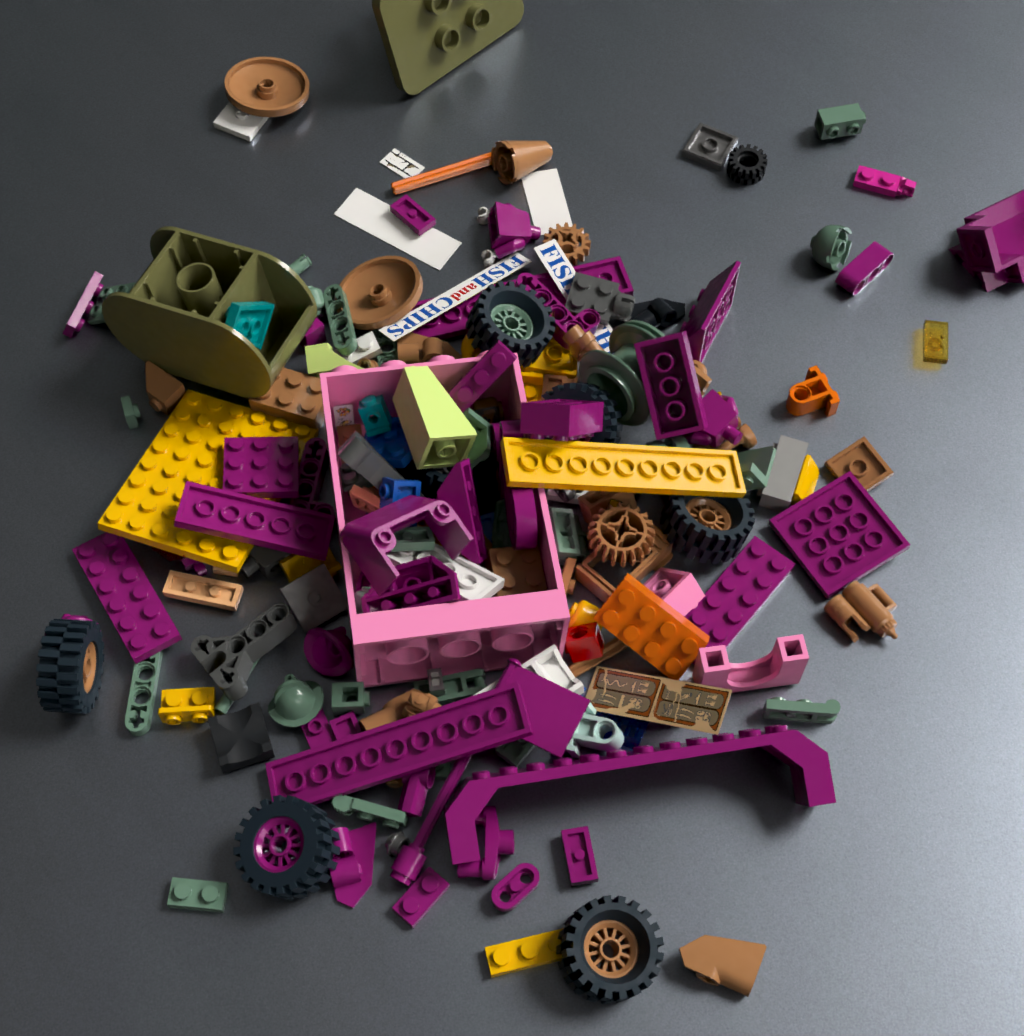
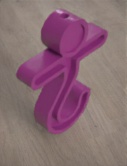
M521 419L491 424L492 453L495 463H498L499 500L505 498L509 537L514 550L536 548L538 532L533 489L507 487L500 442L503 437L523 438V434L520 433Z

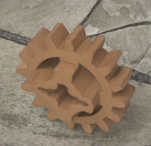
M565 222L564 227L556 224V229L550 227L549 233L544 234L543 244L555 239L569 262L573 263L574 266L577 265V260L584 262L585 256H589L591 240H589L588 233L584 234L583 227L576 229V224L569 227L568 223Z

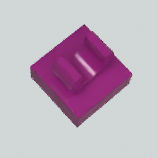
M186 557L181 558L185 571L193 568L197 576L208 574L202 562Z

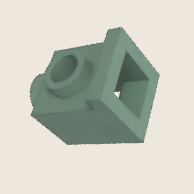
M364 682L332 683L331 708L334 717H339V715H345L352 711L354 714H365V707H370V691H365Z

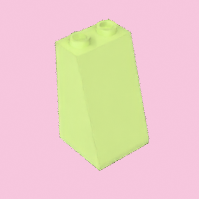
M428 366L404 367L392 400L416 468L418 470L454 467L456 463L468 457L477 437L476 430Z

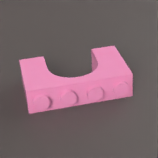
M800 634L778 637L773 650L768 655L746 663H729L725 645L699 648L692 672L694 683L730 689L732 693L799 684L809 660L804 636Z

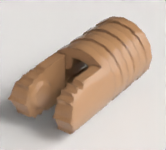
M841 594L833 597L824 606V610L854 643L859 637L848 626L852 620H855L859 627L866 632L871 629L868 623Z

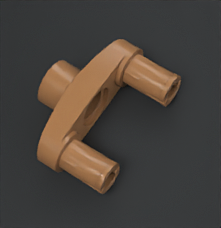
M578 324L572 327L562 338L570 347V354L578 363H580L582 356L590 350L605 351L595 341L597 338L591 331L584 332Z

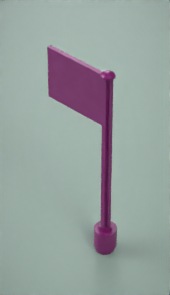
M509 658L507 660L508 664L495 689L518 681L533 731V735L522 739L562 758L590 700L523 668L519 660ZM472 755L456 760L413 843L410 842L409 846L402 845L394 860L390 877L407 886L416 880L427 859L423 855L425 851L423 848Z

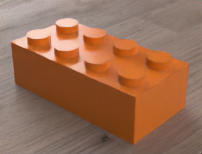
M629 573L626 574L593 617L596 622L668 678L674 680L680 679L696 659L699 648H705L710 638L709 635Z

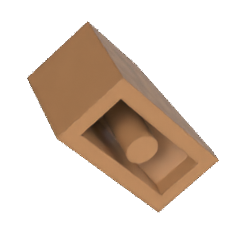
M148 360L145 363L149 404L155 411H162L169 415L186 393L184 385Z

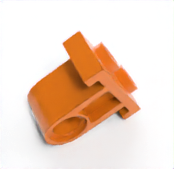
M816 365L808 368L805 381L791 387L786 401V409L792 415L802 416L826 407L825 414L829 417L836 414L840 399L838 393L832 390L828 384L826 375L823 372L821 373Z

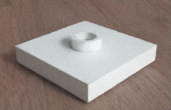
M229 101L214 120L213 125L216 129L251 142L269 117L247 114L234 107Z

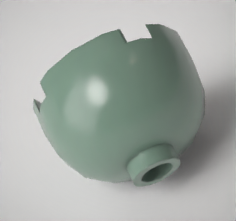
M831 224L823 227L812 237L810 242L812 255L820 266L838 271L837 265L840 262L844 265L852 245V241L848 240V234L852 235L850 228Z

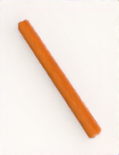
M491 152L392 182V192L394 195H398L492 165Z

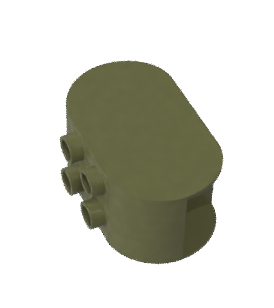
M165 226L157 229L150 240L153 261L129 293L114 292L109 294L103 301L102 314L107 326L131 353L145 363L149 360L166 373L242 397L257 398L265 395L316 319L317 305L310 289L294 270L268 253L177 227ZM268 301L275 304L261 350L256 348L241 333L225 324L226 311L231 302Z

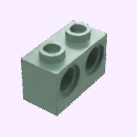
M551 507L549 508L559 564L564 566L568 557L576 559L581 554L573 510Z

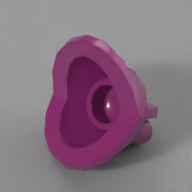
M340 626L333 630L312 628L307 632L304 639V653L314 670L325 676L337 677L346 674L353 668L351 657L353 650L352 641L346 635L345 627Z

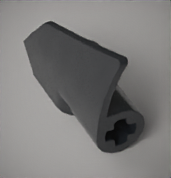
M663 298L636 303L630 315V320L643 321L655 328L660 325L668 327L685 317V303Z

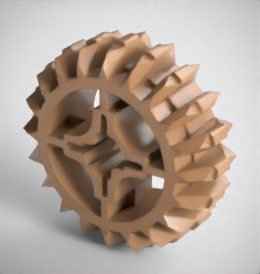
M620 501L617 503V507H613L609 503L607 510L600 508L598 514L592 516V522L588 524L589 532H587L589 547L594 549L595 557L602 555V562L610 560L612 567L616 562L620 563L622 568H624L626 562H629L632 566L635 565L636 560L642 562L644 556L650 554L655 542V529L653 528L652 520H648L647 512L640 514L641 509L639 506L631 509L630 502L626 507H622ZM622 529H624L623 535H621V539L618 540L619 534H621Z

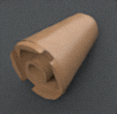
M501 140L495 143L497 144L496 147H492L491 161L494 171L498 170L500 174L498 179L504 184H512L548 163L553 155V150L546 141Z

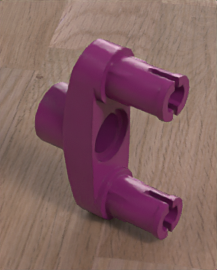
M485 806L475 819V825H484L485 858L479 861L457 864L458 878L482 877L483 880H495L500 855H514V830H500L496 807Z

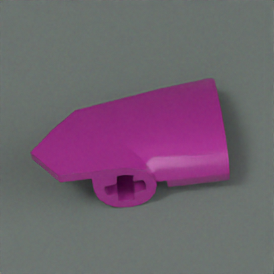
M376 822L351 831L347 827L331 829L338 832L340 840L334 841V845L340 847V855H333L332 861L338 864L335 870L330 869L337 902L352 909L372 885Z

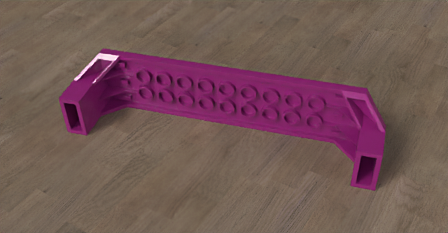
M778 724L765 726L763 731L754 728L739 730L738 735H734V733H720L712 735V739L694 737L686 739V743H680V741L659 743L660 747L655 748L643 745L633 747V751L629 752L622 749L606 751L604 756H599V754L595 753L580 755L579 760L560 758L554 759L553 764L547 765L542 762L526 764V768L517 769L515 766L499 768V772L490 773L488 770L472 772V776L465 777L444 809L451 861L454 865L480 860L475 819L496 790L501 787L760 747L790 767L795 803L812 807L836 803L828 753L798 730L788 729L787 725Z

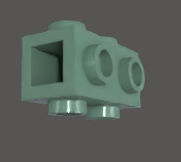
M859 103L818 109L814 126L820 140L860 134L863 124L866 123V115L861 110Z

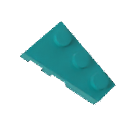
M268 301L231 302L226 311L225 324L241 333L256 348L261 350L275 304Z

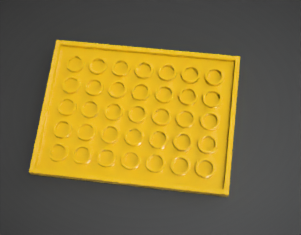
M187 390L98 521V529L238 574L254 545L174 527L186 481L223 489L224 439L231 437L298 436L300 466L305 444L309 439L318 437V428L317 430L309 428L306 425L289 422L283 418H276L263 412L253 411L251 408ZM262 498V499H266V500H270V501H275V502H280V500H281L282 498Z

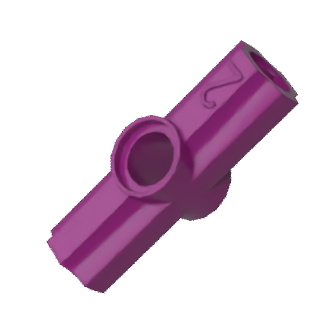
M435 767L402 777L404 785L397 810L405 812L410 817L417 818L422 816L428 789L432 788L435 781Z

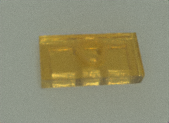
M925 320L923 324V362L947 364L948 322Z

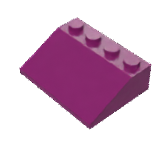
M739 261L734 262L713 278L706 289H701L697 298V306L693 305L689 312V321H684L681 326L680 332L687 331L693 360L702 363L732 306L741 265Z

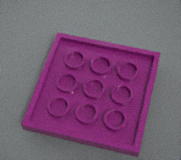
M851 471L769 519V525L827 599L845 589L853 581H858L910 548V543Z

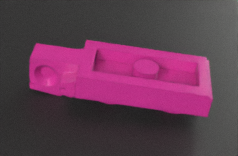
M859 165L853 186L894 198L895 195L901 194L912 197L917 182L899 175Z

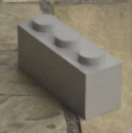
M784 435L780 436L778 444L773 442L772 446L776 449V455L767 486L758 489L757 496H761L759 506L778 512H783L789 508L809 443Z

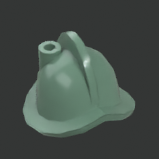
M287 674L284 679L285 682L277 688L274 698H272L268 705V713L274 721L283 726L297 727L307 724L317 716L323 705L324 694L322 687L317 682L298 680L293 674Z

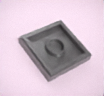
M699 123L682 150V156L721 171L729 158L731 150L733 151L737 145L738 137Z

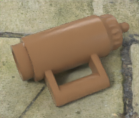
M857 580L850 583L842 592L849 604L868 623L874 633H877L882 638L891 636L893 639H897L898 635L895 632V628L898 624L890 612L898 605L877 583L869 588L863 583L860 584Z

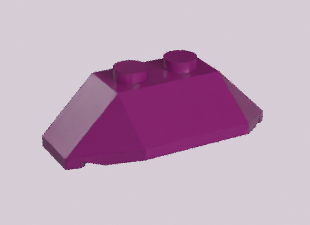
M466 458L454 465L438 489L436 499L450 504L474 538L461 554L473 563L480 564L488 558L470 460Z
M432 555L396 565L395 568L400 576L385 594L379 597L371 586L368 593H365L361 598L363 613L458 602L461 598L457 573Z

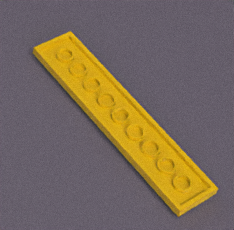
M503 437L500 442L507 487L743 498L746 494L737 451Z

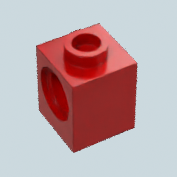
M592 622L568 628L564 651L566 654H570L573 663L603 657L605 642L598 623Z

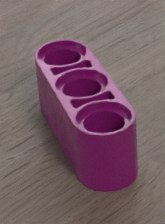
M874 241L842 269L835 282L854 296L890 264L894 254Z

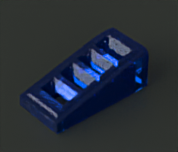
M599 711L595 715L617 722V726L620 729L622 725L627 726L623 734V746L633 749V747L641 745L649 722ZM632 729L637 730L634 737L629 736ZM613 731L607 732L603 738H610Z

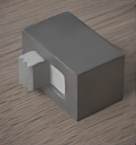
M441 668L427 670L430 694L434 696L445 695Z

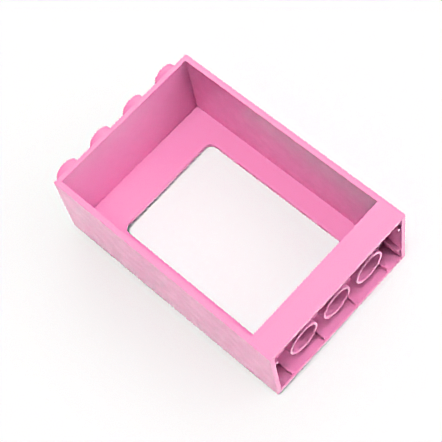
M489 350L480 353L477 357L455 359L449 355H439L424 363L406 364L400 360H391L376 368L357 369L350 365H342L332 369L331 372L319 373L356 681L364 682L365 688L428 679L427 670L441 668L442 676L474 669H484L485 672L504 670L509 658L519 660L522 665L553 644L556 645L563 658L570 614L544 488L532 489L537 514V545L539 546L547 591L356 614L354 594L361 569L342 543L340 533L347 523L366 515V512L353 506L348 491L344 492L340 474L342 464L341 458L338 456L339 442L335 428L333 407L352 404L354 424H361L362 436L364 437L366 429L358 412L359 401L370 395H383L390 415L398 417L392 398L404 367L428 366L448 393ZM514 353L517 359L478 398L495 397L498 402L501 401L504 411V420L501 421L521 419V402H527L517 353ZM523 434V438H529V434ZM497 466V471H496V479H497V475H498V466Z

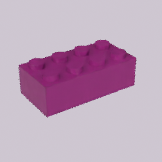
M687 331L635 343L634 347L656 440L705 430L708 427V422Z
M570 399L521 402L520 433L529 434V439L553 438L554 441L594 437V433L602 432L604 402Z

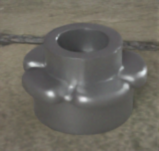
M401 831L391 834L385 843L387 854L390 857H397L402 845L409 846L410 840Z

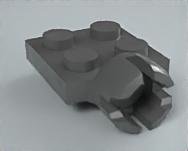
M575 272L565 307L573 316H576L585 309H593L600 315L599 324L608 326V322L611 319L624 322L631 319L630 315L633 312L635 297L621 293L619 291L620 283Z

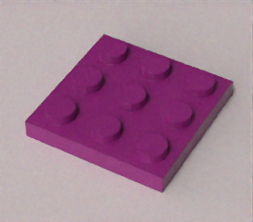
M298 436L225 438L223 489L258 498H299Z

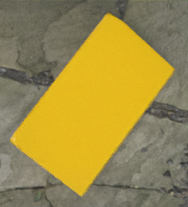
M807 454L804 458L790 503L791 506L814 493L819 469L811 455Z

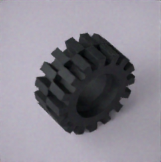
M747 144L745 148L744 145H740L739 149L735 147L733 151L731 150L727 163V173H729L728 176L730 178L734 177V182L739 180L741 185L744 182H747V185H751V181L756 184L758 180L761 181L763 179L767 166L766 153L763 154L762 149L757 151L758 147L755 145L753 148H750L751 144ZM747 162V163H750V164H752V165H754V166H753V167H745V166L741 165L740 163Z

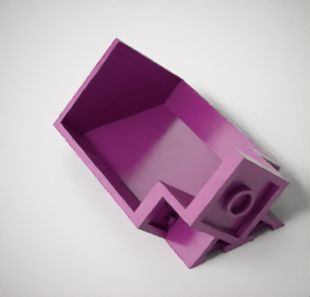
M1023 189L965 217V225L956 229L960 244L948 249L953 255L958 254L964 261L962 265L973 277L976 275L983 283L982 288L987 293L1008 282L1024 283Z

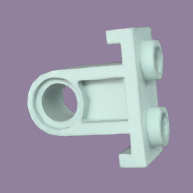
M589 703L566 748V751L572 758L580 759L579 756L583 755L580 751L581 746L606 752L618 750L624 743L623 732L616 723L609 718L594 716L597 710L591 703ZM613 731L610 738L603 739L607 732Z

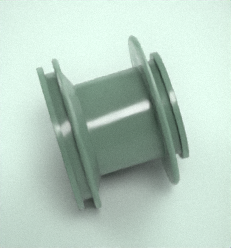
M639 320L627 321L613 329L609 337L610 353L602 350H590L582 356L579 363L581 381L600 386L599 390H606L610 393L608 399H615L618 404L614 407L615 412L621 411L622 418H617V422L628 426H640L648 420L650 415L634 344L665 336L654 326Z

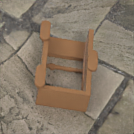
M654 524L655 542L651 548V554L642 562L636 560V563H640V565L630 573L639 582L652 570L656 572L673 558L671 552L673 543L669 544L666 540L668 535L663 534L662 530ZM622 529L621 534H619L618 540L621 539V535H623L624 529ZM592 552L580 565L576 566L575 579L604 603L615 587L592 569L602 559V555L595 557L594 552Z

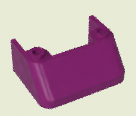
M409 495L347 523L340 533L342 543L379 597L384 595L400 576L386 555L396 546V537L393 533L424 519L452 560L456 559L474 538L450 504L442 500Z

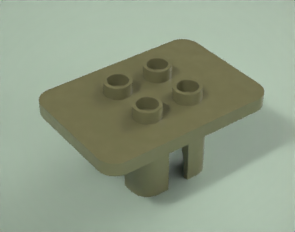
M372 0L373 12L395 84L398 89L410 95L420 93L514 28L521 21L524 13L523 0Z

